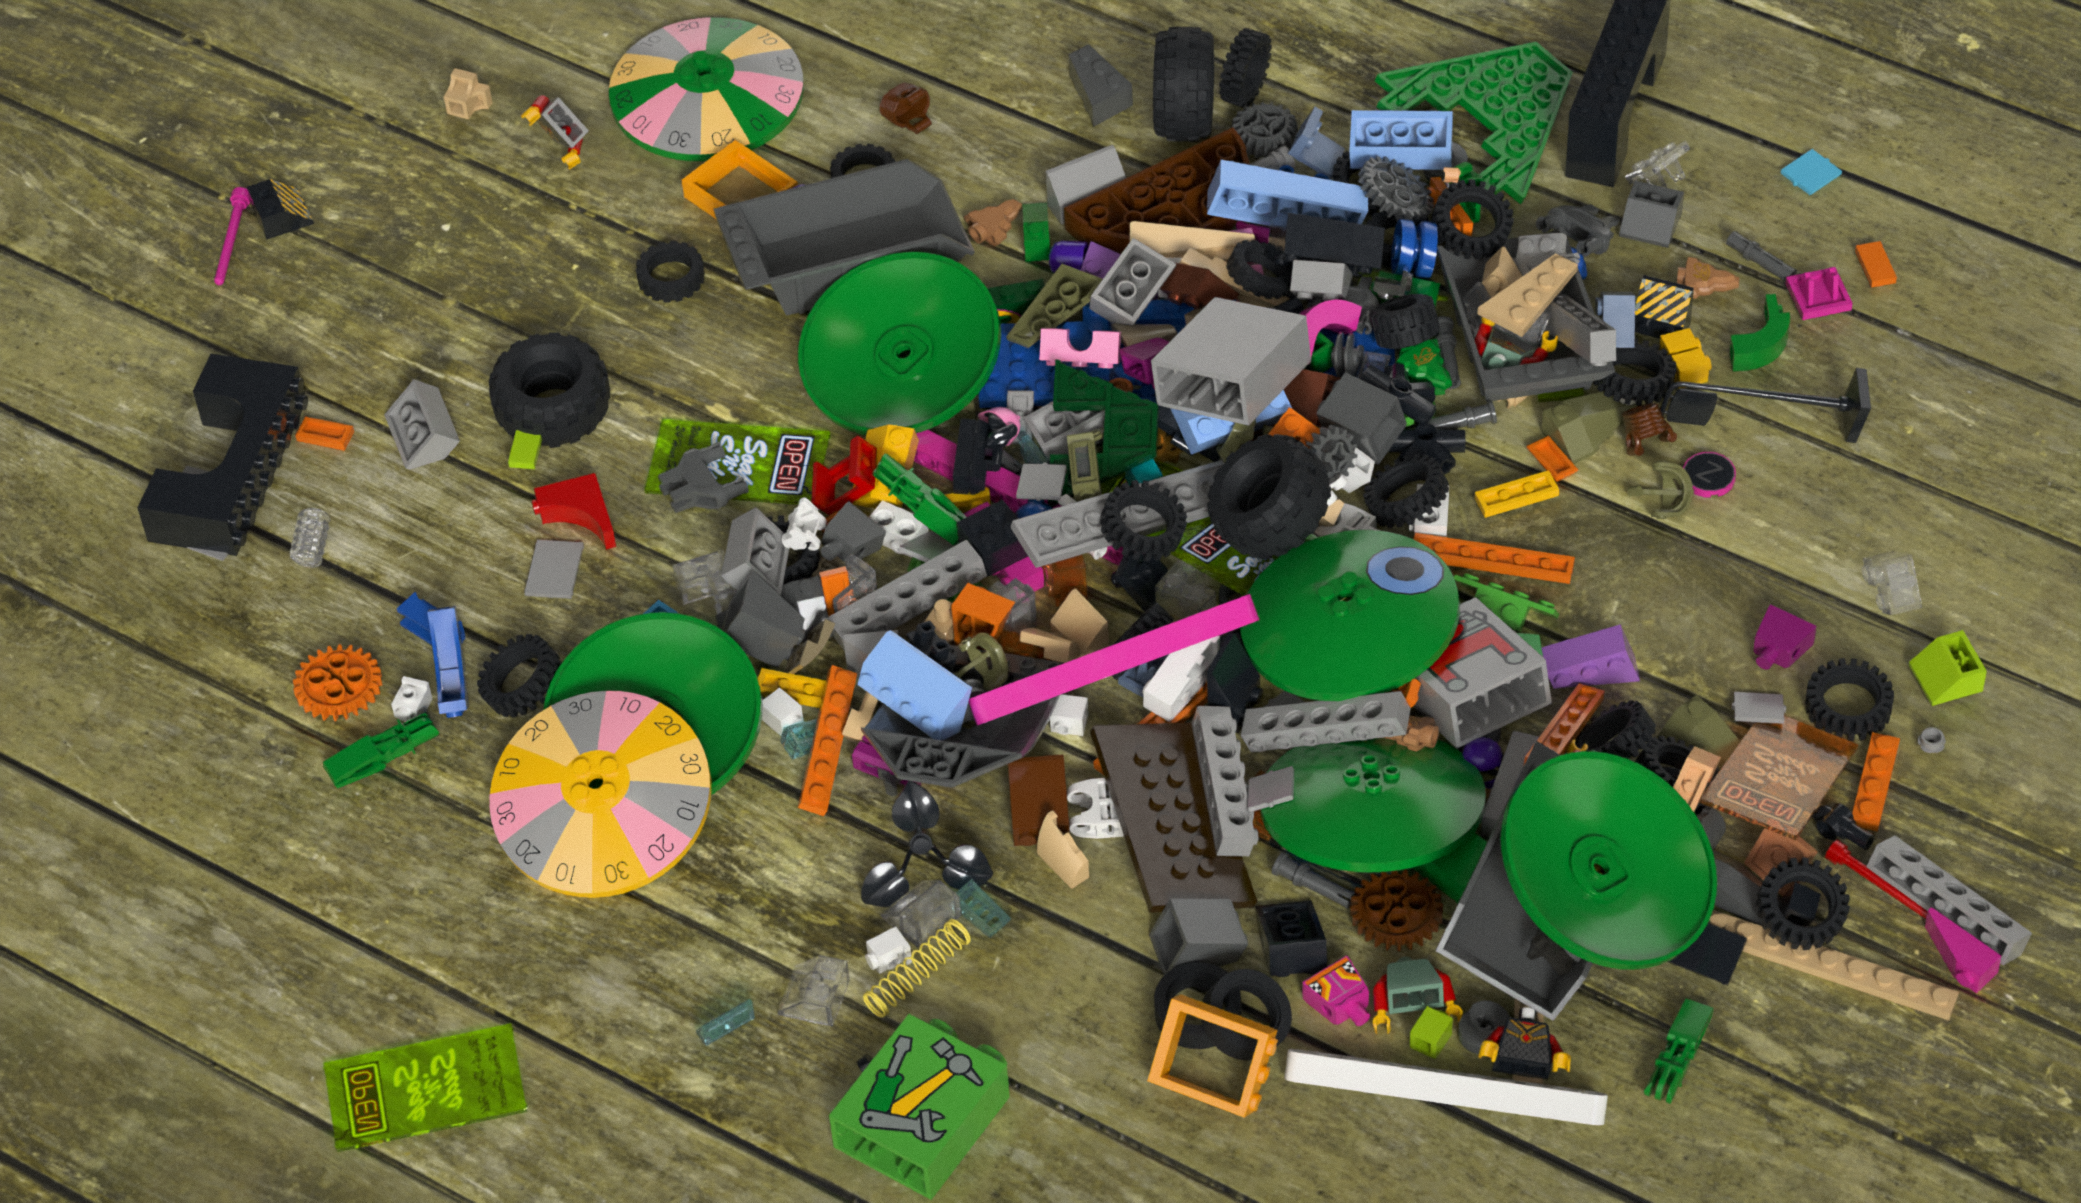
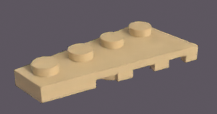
M1555 253L1479 306L1478 315L1523 337L1575 275L1578 264Z

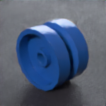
M1399 219L1397 221L1391 250V270L1393 274L1407 276L1412 269L1416 277H1431L1435 266L1438 231L1435 222L1422 221L1416 229L1413 220Z

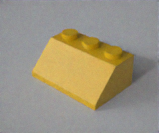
M888 424L867 431L865 441L877 448L876 466L883 455L888 453L907 470L912 468L919 442L914 428ZM875 478V489L852 502L853 505L875 509L881 501L888 502L901 509L903 506V502L893 494L888 496L891 490L877 478Z

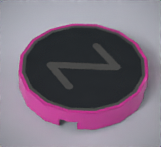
M1715 452L1698 453L1690 457L1683 466L1690 476L1695 495L1711 498V495L1718 494L1719 497L1729 492L1735 484L1736 468L1732 461L1724 455Z

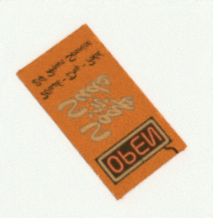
M1784 716V724L1755 722L1703 793L1699 803L1796 840L1857 751L1859 744Z

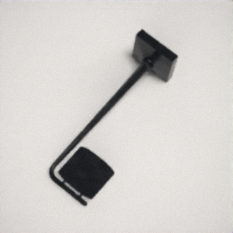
M1856 368L1845 395L1839 396V398L1692 382H1676L1668 388L1660 408L1663 415L1664 413L1667 414L1668 422L1701 426L1708 423L1716 406L1717 393L1680 388L1674 395H1671L1673 390L1678 387L1837 408L1843 415L1845 441L1856 443L1871 410L1867 369ZM1672 398L1668 411H1665L1669 399Z

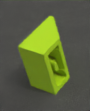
M1963 630L1937 637L1909 661V667L1931 706L1983 692L1987 670Z

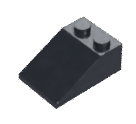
M1229 632L1207 670L1208 706L1230 707L1232 718L1236 719V733H1239L1243 726L1246 709H1252L1254 704H1259L1263 695V688H1260V675L1236 635Z
M1312 900L1255 906L1265 963L1270 976L1287 977L1290 974L1297 973L1316 974L1327 968L1326 937Z

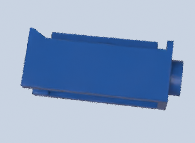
M414 592L397 608L398 613L406 616L400 621V625L432 645L427 611L429 609H436V607L424 599L420 600L417 593ZM459 621L461 643H463L466 637L462 621Z

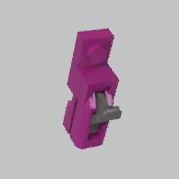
M864 735L862 741L858 743L853 751V768L882 779L886 794L896 796L898 794L897 785L899 783L906 785L908 780L897 779Z

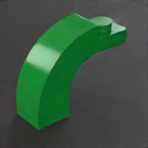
M1765 294L1763 313L1766 326L1750 334L1731 335L1729 355L1732 372L1754 370L1766 366L1777 359L1785 349L1789 334L1790 312L1783 313L1782 304L1777 303L1776 294Z

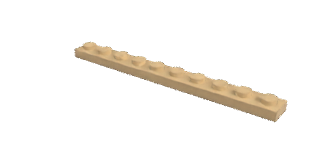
M1713 910L1708 922L1711 925L1747 938L1748 940L1743 950L1745 953L1948 1021L1958 1000L1959 991L1823 946L1815 949V946L1812 945L1810 950H1803V945H1799L1797 950L1791 949V942L1787 941L1785 946L1779 944L1781 939L1779 936L1772 939L1769 936L1771 929L1767 928L1764 930L1760 925Z

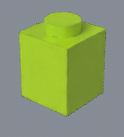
M1427 1006L1410 1031V1048L1436 1060L1452 1035L1453 1018L1444 1011L1435 1010Z

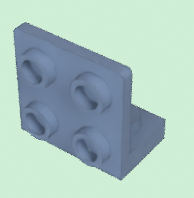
M1314 107L1300 126L1288 154L1297 161L1309 166L1318 174H1325L1331 179L1334 164H1336L1338 157H1342L1345 148L1318 132L1322 125V122L1319 120L1323 111Z

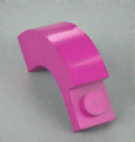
M1328 300L1300 312V315H1305L1307 318L1311 356L1316 337L1322 328L1338 334L1343 332L1344 335L1356 331L1362 307L1345 300Z

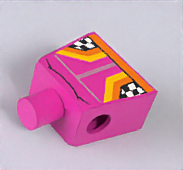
M1348 956L1343 957L1302 982V999L1334 1025H1339L1350 1018L1356 1026H1362L1370 1018V1014L1365 1010L1369 1005V990Z

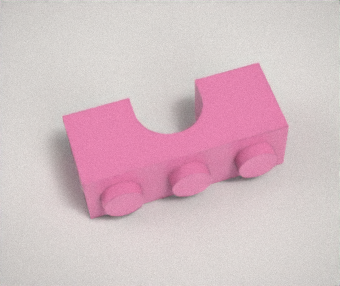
M1041 329L1040 360H1046V365L1055 366V359L1061 360V363L1062 361L1072 362L1073 367H1087L1089 362L1098 363V368H1113V364L1120 363L1121 331L1095 330L1093 331L1091 346L1087 350H1077L1070 343V329Z

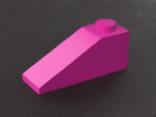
M1931 907L1928 910L1925 928L1952 976L1962 986L1978 993L1998 973L2001 955Z

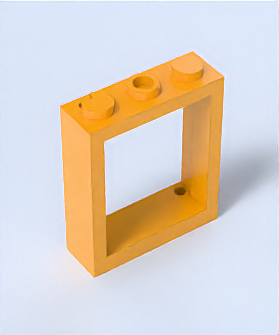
M737 140L731 142L682 179L684 197L715 219L714 208L726 205L706 192V190L738 166L777 192L792 189L798 185L796 180Z
M1180 994L1171 999L1148 1082L1246 1117L1253 1113V1111H1257L1262 1099L1259 1091L1261 1084H1264L1269 1076L1270 1067L1267 1066L1269 1057L1273 1056L1277 1049L1278 1039H1275L1277 1029ZM1187 1014L1258 1039L1240 1101L1169 1075Z

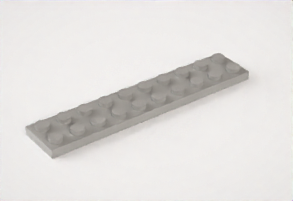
M1220 460L1149 481V488H1153L1154 484L1157 483L1160 485L1158 491L1163 492L1165 488L1170 490L1169 498L1176 495L1179 498L1177 504L1182 503L1185 507L1183 512L1187 514V523L1210 517L1207 509V503L1210 501L1207 497L1209 488L1215 480L1214 475L1224 465V462ZM1110 493L1013 520L1010 528L1035 568L1112 546L1114 540L1109 543L1105 539L1107 533L1102 534V525L1100 524L1101 514ZM1131 505L1120 512L1121 519L1126 527L1137 534L1145 536L1167 529L1164 518L1149 507Z

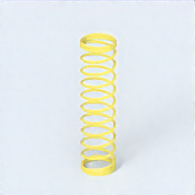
M949 919L944 924V929H937L936 936H929L928 943H921L920 950H913L911 957H905L903 964H897L895 971L887 973V979L881 978L879 986L874 985L871 987V991H866L863 994L864 1002L871 1012L881 1018L889 1014L887 1005L873 992L874 988H880L885 1000L890 1005L897 1007V1001L893 995L881 986V982L884 980L888 981L890 988L897 997L905 1000L903 990L889 979V975L892 973L896 974L898 981L908 992L913 993V986L903 975L898 973V967H904L907 975L916 985L922 984L916 972L906 966V960H912L917 971L923 977L930 978L926 967L914 958V953L919 952L926 965L931 970L938 971L937 964L928 954L922 951V947L927 945L934 958L939 963L946 964L945 957L936 947L930 944V940L935 938L942 951L949 957H954L952 948L938 937V933L943 931L950 944L957 950H962V945H968L971 942L967 929L955 919ZM951 925L962 931L966 941L955 933ZM948 934L954 938V940L958 943L959 947H957L951 941ZM940 941H941L944 945H946V947L950 950L951 954H949V953L943 948V946L941 945ZM932 948L942 957L943 961L935 955ZM924 955L933 963L936 969L927 962ZM916 963L925 970L927 976L919 969ZM909 971L916 976L919 983L910 975ZM900 977L906 981L911 990L904 985ZM892 984L901 992L903 997L896 992ZM884 992H886L892 998L895 1004H893L887 998ZM868 996L872 997L874 1003L877 1005V1007H878L883 1013H881L880 1011H878V1010L872 1005V1003L870 1002Z

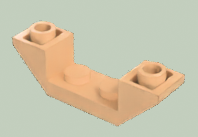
M1695 746L1686 758L1673 787L1687 802L1693 812H1695L1708 782L1710 783L1721 759L1720 756Z

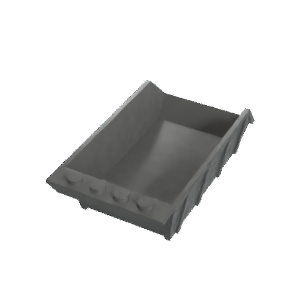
M909 159L714 208L718 226L743 288L748 290L771 284L786 316L796 313L802 314L807 310H811L821 295L835 281L850 270L875 258L902 252H925L941 255L959 262L966 254L972 256L975 253L942 180Z
M1558 228L1548 233H1543H1563L1566 235L1564 228ZM1519 237L1507 239L1503 246L1511 258H1515L1517 255ZM1567 239L1566 251L1567 254H1570L1572 250ZM1437 246V254L1439 255L1447 294L1451 295L1457 324L1462 328L1470 363L1473 362L1480 393L1481 396L1485 397L1486 403L1490 400L1493 402L1576 388L1588 390L1593 381L1601 380L1615 372L1612 361L1607 362L1605 366H1593L1558 340L1556 349L1552 352H1547L1548 356L1543 362L1497 369L1484 367L1481 362L1482 357L1479 356L1474 340L1480 324H1483L1481 321L1482 316L1478 315V307L1491 299V296L1482 284L1485 263L1495 253L1492 252L1488 258H1485L1483 253L1481 259L1475 260L1474 254L1471 255L1470 259H1465V252L1463 251L1460 252L1458 257L1454 255L1456 248L1452 247L1448 252L1443 246ZM1577 269L1575 275L1558 295H1568L1595 314L1579 269ZM1541 315L1523 337L1498 324L1491 326L1492 329H1498L1540 348L1542 335L1546 331L1541 327ZM1549 333L1548 340L1555 339V337L1553 335H1550Z
M1536 741L1435 951L1554 1021L1584 982L1593 963L1581 959L1579 962L1575 961L1566 953L1564 948L1549 938L1532 921L1514 894L1504 867L1501 852V827L1509 799L1518 785L1534 769L1546 761L1560 756V754Z

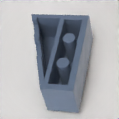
M1600 292V297L1595 298V313L1600 315V319L1616 329V348H1634L1635 295L1632 292Z

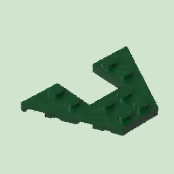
M1055 359L1054 411L1105 410L1103 453H1097L1100 484L1157 457L1158 404L1148 399H1141L1130 391L1127 393L1114 387L1110 382L1098 377L1089 376L1085 371L1081 369L1078 371L1061 363V360ZM1050 454V464L1067 466L1061 496L1067 494L1071 498L1074 497L1069 454ZM1076 454L1078 478L1091 476L1089 454ZM1048 500V505L1052 507L1059 504L1058 500Z

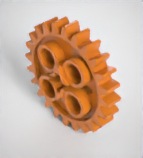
M339 644L337 650L334 651L331 646H328L326 653L318 649V656L316 658L308 655L309 663L301 662L302 670L295 671L296 679H293V690L299 706H303L305 713L311 711L314 718L321 713L324 721L329 715L333 716L334 721H337L339 715H343L345 720H347L348 713L352 712L358 716L359 708L368 710L366 702L375 703L374 695H380L379 686L383 685L382 674L377 660H372L370 652L364 654L361 647L354 652L352 645L343 650L342 645Z

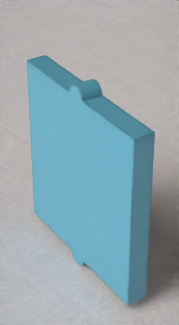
M1811 149L1781 169V174L1792 181L1793 186H1798L1809 195H1812L1839 177L1842 171L1829 162V158H1824Z

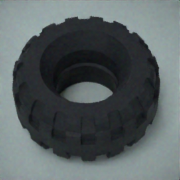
M1169 27L1166 31L1158 32L1155 39L1153 68L1154 132L1157 136L1166 137L1167 141H1199V138L1208 137L1212 129L1214 99L1213 35L1210 32L1202 31L1200 27Z
M549 332L548 335L535 334L529 336L524 341L518 340L510 345L508 352H502L489 377L491 405L500 427H503L512 438H514L516 430L523 433L541 435V446L556 448L560 447L561 444H573L580 441V437L585 434L589 435L596 429V426L603 420L609 408L610 386L604 361L600 360L598 352L588 343H583L578 337L572 335L562 336L560 333ZM552 389L566 391L553 397H535L541 392Z
M1267 434L1259 436L1257 440L1247 441L1241 445L1240 449L1235 453L1232 452L1226 458L1227 461L1214 475L1215 480L1213 485H1210L1207 496L1210 499L1207 503L1210 521L1215 525V531L1230 546L1241 554H1248L1252 558L1270 559L1272 555L1280 557L1287 554L1292 548H1298L1319 527L1318 523L1325 516L1328 509L1327 500L1331 497L1330 479L1325 465L1306 445L1286 435L1276 434L1271 436Z

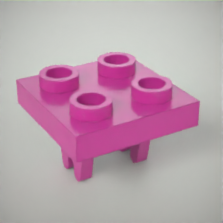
M1836 267L1786 277L1785 284L1802 320L1852 310L1853 303Z

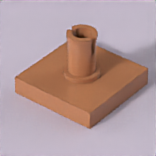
M1768 821L1744 864L1764 880L1773 867L1777 868L1780 862L1785 861L1788 864L1791 858H1797V862H1800L1805 857L1809 858V864H1811L1818 851L1792 829L1782 826L1787 831L1786 835L1783 836L1784 830L1780 828L1779 824ZM1795 882L1784 885L1778 893L1784 896Z

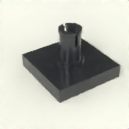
M1129 551L1127 557L1123 555L1117 571L1112 573L1111 581L1116 588L1123 587L1138 606L1146 612L1157 601L1169 570L1160 560L1155 561L1153 555L1150 561H1144L1142 554H1140L1138 560L1132 559L1134 553Z

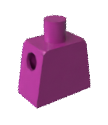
M1155 337L1119 349L1124 373L1146 384L1154 382L1151 360L1169 342L1160 337Z
M1770 604L1755 636L1753 652L1758 655L1756 659L1757 665L1765 670L1770 669L1774 663L1783 668H1789L1813 646L1817 626Z

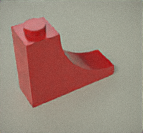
M595 473L534 488L536 499L531 500L534 514H540L543 524L555 522L577 524L595 533L603 542L606 550L616 547L613 528Z

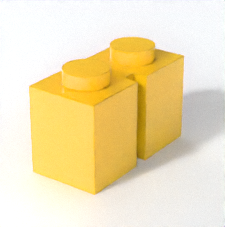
M1690 328L1660 335L1659 350L1666 349L1668 351L1667 355H1671L1672 361L1676 362L1675 383L1708 382L1709 370L1712 369L1711 361L1708 355H1704L1699 338L1694 337Z

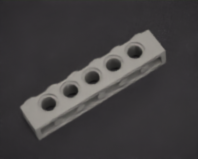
M966 539L827 617V620L835 623L832 635L845 651L844 634L893 630L926 610L933 608L936 601L946 600L963 590L967 583L976 584L987 577L982 558Z
M1398 691L1364 695L1343 701H1313L1246 709L1241 737L1250 752H1263L1300 746H1315L1406 735L1411 708L1402 692Z
M1197 706L1192 721V728L1216 855L1250 856L1253 845H1257L1258 830L1253 827L1254 811L1249 812L1248 809L1249 785L1244 781L1245 764L1240 761L1239 756L1241 744L1240 740H1236V719L1232 718L1230 707Z
M1893 836L1876 845L1868 862V869L1928 911L1931 907L2000 954V964L2005 965L2022 955L2032 935L2029 930L1897 836Z

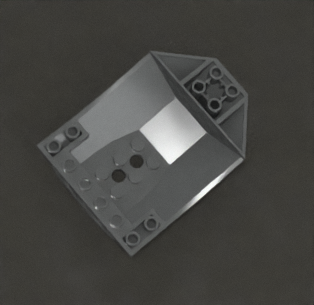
M950 645V652L956 658L954 673L969 663L970 658L967 651L961 652L958 646ZM1004 653L1008 663V677L1001 687L1061 665L1063 662ZM989 656L986 658L988 668L990 670L993 667L991 658ZM974 667L960 677L962 681L977 679L981 681L982 685L984 684L982 675ZM1060 695L986 723L975 725L971 729L964 728L963 724L966 722H963L960 732L945 740L931 738L882 703L865 728L861 727V732L897 779L953 788L1023 758L1028 754L1042 735Z

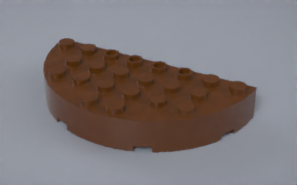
M1233 127L1065 207V230L1076 240L1087 242L1088 246L1092 241L1119 254H1122L1130 243L1131 221L1230 231L1239 220L1207 215L1208 189L1221 160L1249 165L1245 144Z

